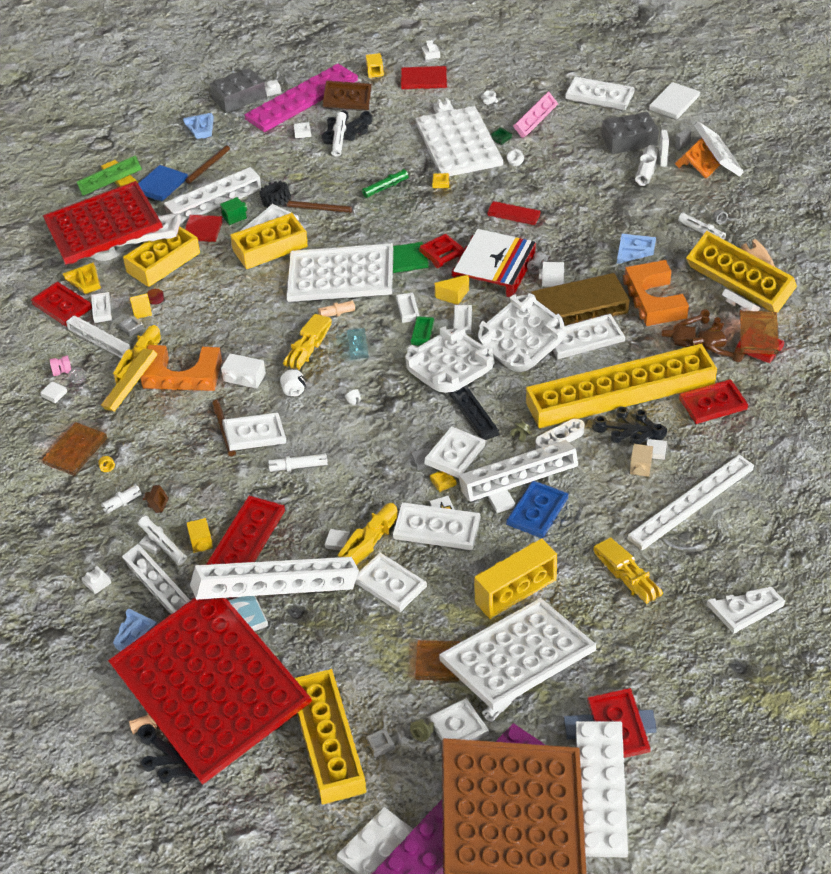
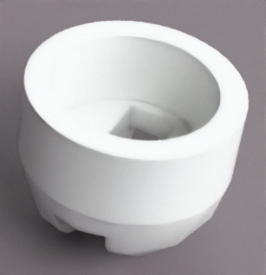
M356 389L347 393L345 398L349 404L355 405L360 403L361 394Z

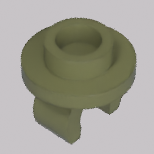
M522 421L519 423L515 422L514 426L516 428H513L510 432L513 438H515L516 434L521 433L518 438L520 442L526 439V434H531L530 426Z
M424 719L415 720L410 725L412 736L420 742L429 739L430 734L434 732V722H430L427 725Z

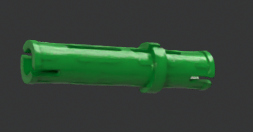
M403 169L395 174H389L385 179L363 188L362 193L365 198H368L386 188L394 187L397 183L408 179V173Z

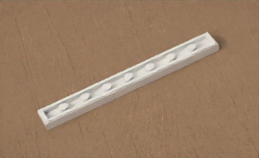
M737 455L630 532L627 539L640 550H644L751 472L754 465L741 455Z

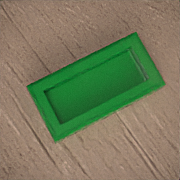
M417 316L411 337V345L421 346L431 339L435 323L433 317Z

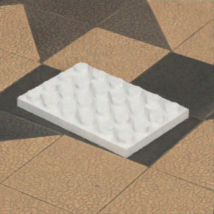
M475 106L415 118L416 125L439 173H449V176L503 165V159Z
M393 243L291 251L287 288L288 302L392 294Z
M540 598L439 654L440 661L492 710H495L596 651V644Z

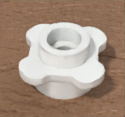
M485 91L481 96L484 104L498 102L494 91Z

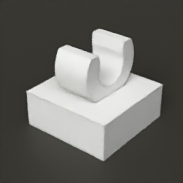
M432 40L426 41L427 46L422 47L425 59L439 58L440 51L437 45H434Z
M445 97L444 102L438 99L437 104H434L436 113L454 110L447 97Z
M98 566L82 577L83 584L94 594L111 584L110 577Z

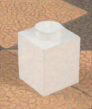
M543 262V269H539V279H542V287L563 284L564 262Z

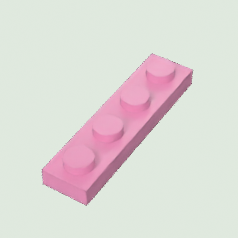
M547 92L513 127L524 138L558 103L550 92Z

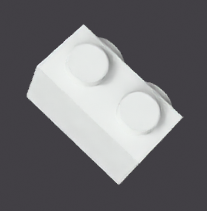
M231 353L221 367L223 381L252 388H258L266 374L263 360Z

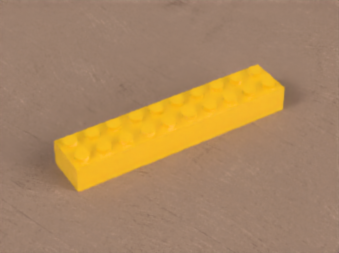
M698 344L526 387V404L540 429L567 422L571 419H579L615 410L620 406L627 407L715 384L717 367L703 345Z

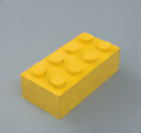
M293 213L230 234L232 249L246 269L290 254L291 251L308 247L306 230Z
M179 226L177 235L171 239L163 238L156 241H147L123 257L126 273L147 287H150L200 254L198 238Z
M541 538L536 542L530 543L519 552H514L505 560L497 562L486 571L478 573L474 577L475 604L491 619L556 581L557 553Z

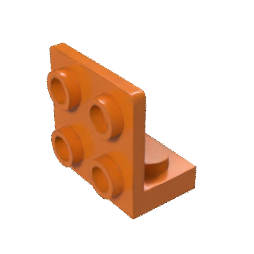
M703 138L675 163L678 168L683 164L687 166L691 163L704 178H708L721 165Z

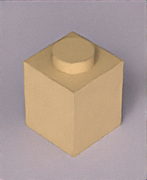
M634 444L630 474L650 476L653 446Z

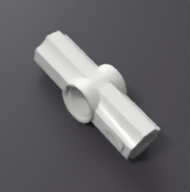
M655 145L645 147L643 155L640 157V165L635 181L641 186L648 184L654 173V166L659 153V149Z

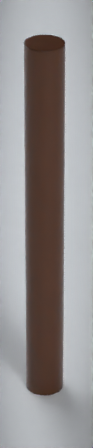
M228 145L224 146L185 179L186 183H192L230 151V147Z
M289 200L287 202V207L352 213V206Z
M213 400L212 405L228 455L231 457L235 456L236 451H230L223 428V420L225 418L219 400Z

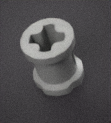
M540 251L535 252L533 260L527 264L528 270L533 274H539V269H542L543 262L548 260L547 255Z

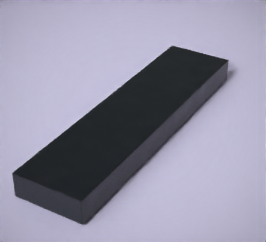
M467 385L454 392H448L479 438L488 440L499 435V429Z

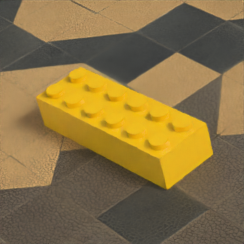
M709 231L704 233L686 257L690 268L774 314L778 313L797 287L793 276Z
M329 669L295 678L312 699V702L300 710L297 716L322 805L367 793L365 777L333 670Z

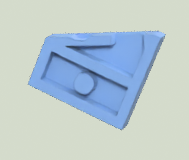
M212 113L183 118L185 125L196 139L212 136L214 119Z
M622 234L617 263L620 264L654 255L656 237Z
M128 608L125 613L127 616L125 623H121L119 633L113 642L115 648L122 651L158 625L157 622Z

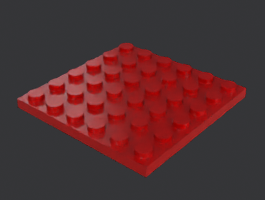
M137 181L43 215L44 221L65 265L75 263L84 257H91L100 251H107L113 246L123 245L129 240L141 238L145 234L154 233L163 228L162 222Z

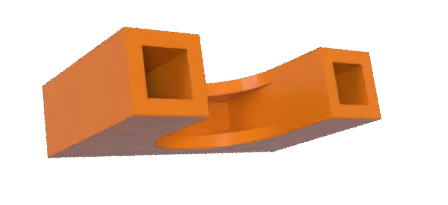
M666 260L625 267L623 283L627 285L629 296L633 297L634 306L638 308L640 319L644 320L646 326L688 318L689 305L683 294L655 297L645 292L649 288L670 284L671 269Z
M148 345L147 349L154 350L157 356L140 377L143 389L215 391L222 363L220 347H202L199 360L195 366L185 371H171L167 369L169 360L167 347L165 345Z

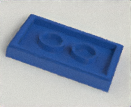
M159 165L138 184L145 196L162 202L185 182L187 174Z
M532 481L506 520V525L543 539L568 500L569 493Z

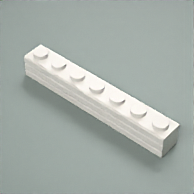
M72 316L66 321L68 330L122 358L126 350L131 349L128 343L117 339L81 318Z

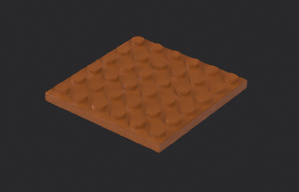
M443 738V874H587L580 748Z

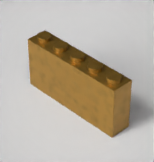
M615 273L531 291V294L535 296L538 302L555 315L559 314L562 317L565 326L611 314L613 317L629 313V298Z

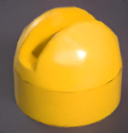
M102 456L98 460V466L102 472H110L115 467V463L110 456Z

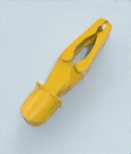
M314 314L300 331V336L303 337L294 344H291V351L283 362L284 366L300 370L305 361L309 362V357L313 353L314 347L318 348L331 326L332 320L330 317Z
M156 325L149 326L142 336L137 335L138 341L135 343L134 348L125 351L113 373L116 384L144 348L147 349L148 345H157L160 342V330Z
M388 503L377 514L371 513L372 520L363 529L359 528L352 534L339 552L338 558L352 557L357 565L374 551L376 542L384 533L389 535V529L397 521L396 505Z
M611 537L594 546V554L617 579L620 578L631 590V595L637 594L645 604L655 600L656 597L662 596V590L649 578V571L645 572L642 568H639L635 563L634 557Z

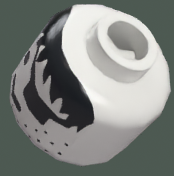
M291 369L282 374L280 383L284 394L287 396H298L305 391L306 383L300 371Z

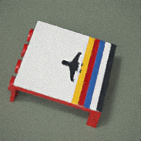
M477 229L475 234L471 236L469 245L465 246L463 255L459 257L456 267H453L451 276L457 278L468 275L469 278L506 286V297L510 298L516 293L528 270L527 264L533 260L534 253L536 252V242Z

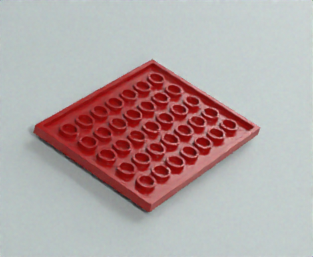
M193 598L108 660L202 785L312 702L307 692L227 598Z

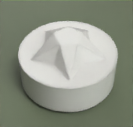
M514 149L508 153L507 160L510 165L518 166L523 162L524 156L520 150Z

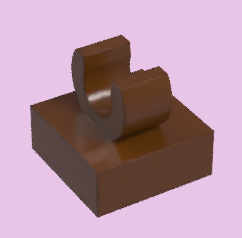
M154 485L151 491L146 492L142 498L143 501L147 500V507L152 508L155 513H162L169 499L160 485Z

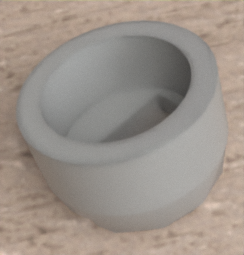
M716 210L713 213V219L718 224H724L728 219V214L723 210Z

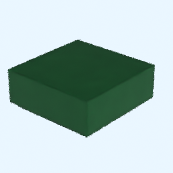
M500 127L492 132L490 136L493 141L502 145L512 138V133Z

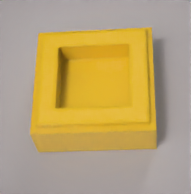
M434 173L433 188H449V173Z
M443 471L430 475L431 482L439 492L457 485L456 479Z

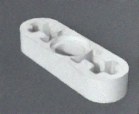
M571 419L536 438V449L564 440L571 442L584 434V422L580 419ZM563 434L565 437L557 438L555 435Z

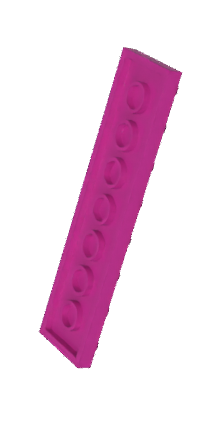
M340 64L333 65L329 69L322 71L318 75L244 114L245 120L266 132L322 101L326 81L356 82L358 81V75Z

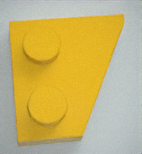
M94 262L63 273L65 280L84 294L101 289Z

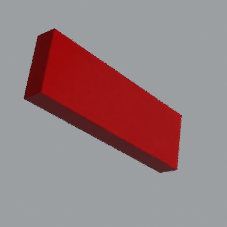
M493 201L488 209V216L536 225L540 217V210Z

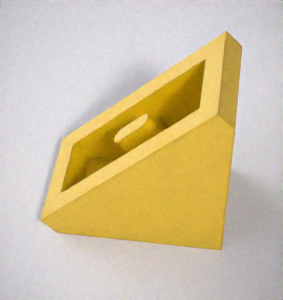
M465 275L434 283L435 297L459 305L469 291V276Z
M148 294L129 299L133 315L137 319L152 315Z

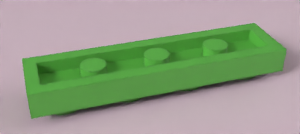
M135 155L77 181V184L84 196L142 170Z

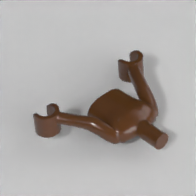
M704 309L700 315L677 323L673 330L662 329L661 337H672L676 346H694L690 344V339L695 338L696 327L686 325L697 321L707 324L710 316L709 310Z
M720 317L714 318L711 328L699 331L698 338L690 339L691 345L702 344L711 352L731 357L735 362H741L745 355L741 353V348L738 347L735 348L734 352L718 348L724 347L726 344V337L721 331L724 323H720Z

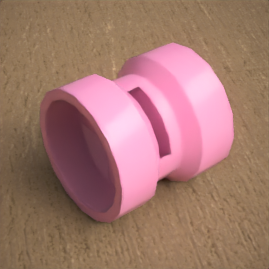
M68 355L62 356L61 359H50L53 376H59L61 373H72Z

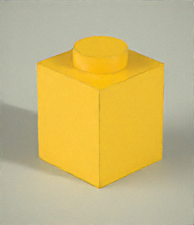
M381 53L366 55V67L369 78L384 76Z
M206 518L186 522L193 553L212 549L213 544Z

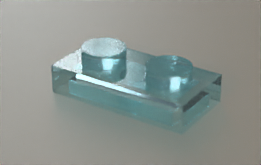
M365 328L347 330L351 360L369 358Z

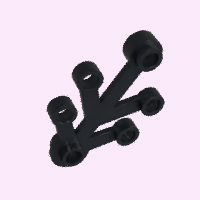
M341 111L346 114V131L344 132L346 134L343 135V140L353 141L356 139V133H368L367 125L372 123L370 112L364 111L359 118L346 124L349 119V113ZM335 117L327 119V131L321 135L323 142L328 145L333 144V127L336 124Z
M624 406L617 408L616 416L623 419L626 423L607 421L606 417L599 415L595 417L592 429L598 433H603L608 428L624 430L622 432L619 430L611 432V441L614 443H619L622 439L630 436V443L632 445H640L641 442L650 438L652 440H663L667 435V428L652 422L647 417L646 410H636L635 419L646 425L642 426L628 414V408Z
M146 724L138 729V737L141 743L145 745L152 744L166 754L165 756L144 757L141 761L144 771L150 772L156 766L179 763L184 767L173 769L161 768L158 771L160 782L168 783L172 778L187 776L191 780H198L175 748L157 737L155 728L152 725ZM148 762H152L151 765H145ZM163 774H168V776L162 777Z

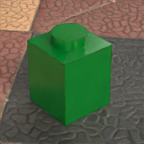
M238 197L220 203L222 217L228 225L247 219V206Z

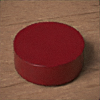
M151 289L146 293L148 294L149 303L152 305L160 304L164 300V294L161 289Z

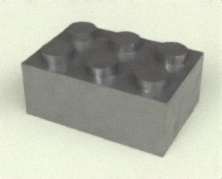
M250 68L243 69L240 72L230 74L225 78L210 83L212 99L226 113L266 98L264 81Z
M648 112L602 120V138L611 154L643 149L649 145L658 146L659 130Z

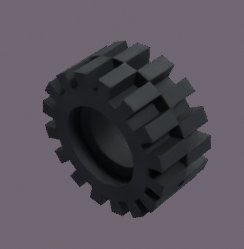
M274 181V183L270 182L269 185H264V188L262 187L259 191L262 203L266 208L272 204L279 207V205H284V202L287 203L291 199L288 185L284 181H279L278 183L277 181Z

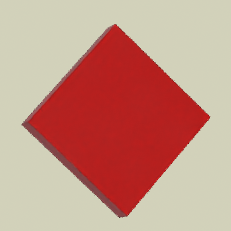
M190 215L185 230L196 236L198 241L216 242L223 218L222 216Z

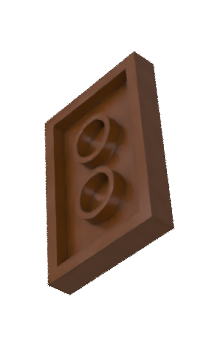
M326 81L323 107L369 110L372 84Z

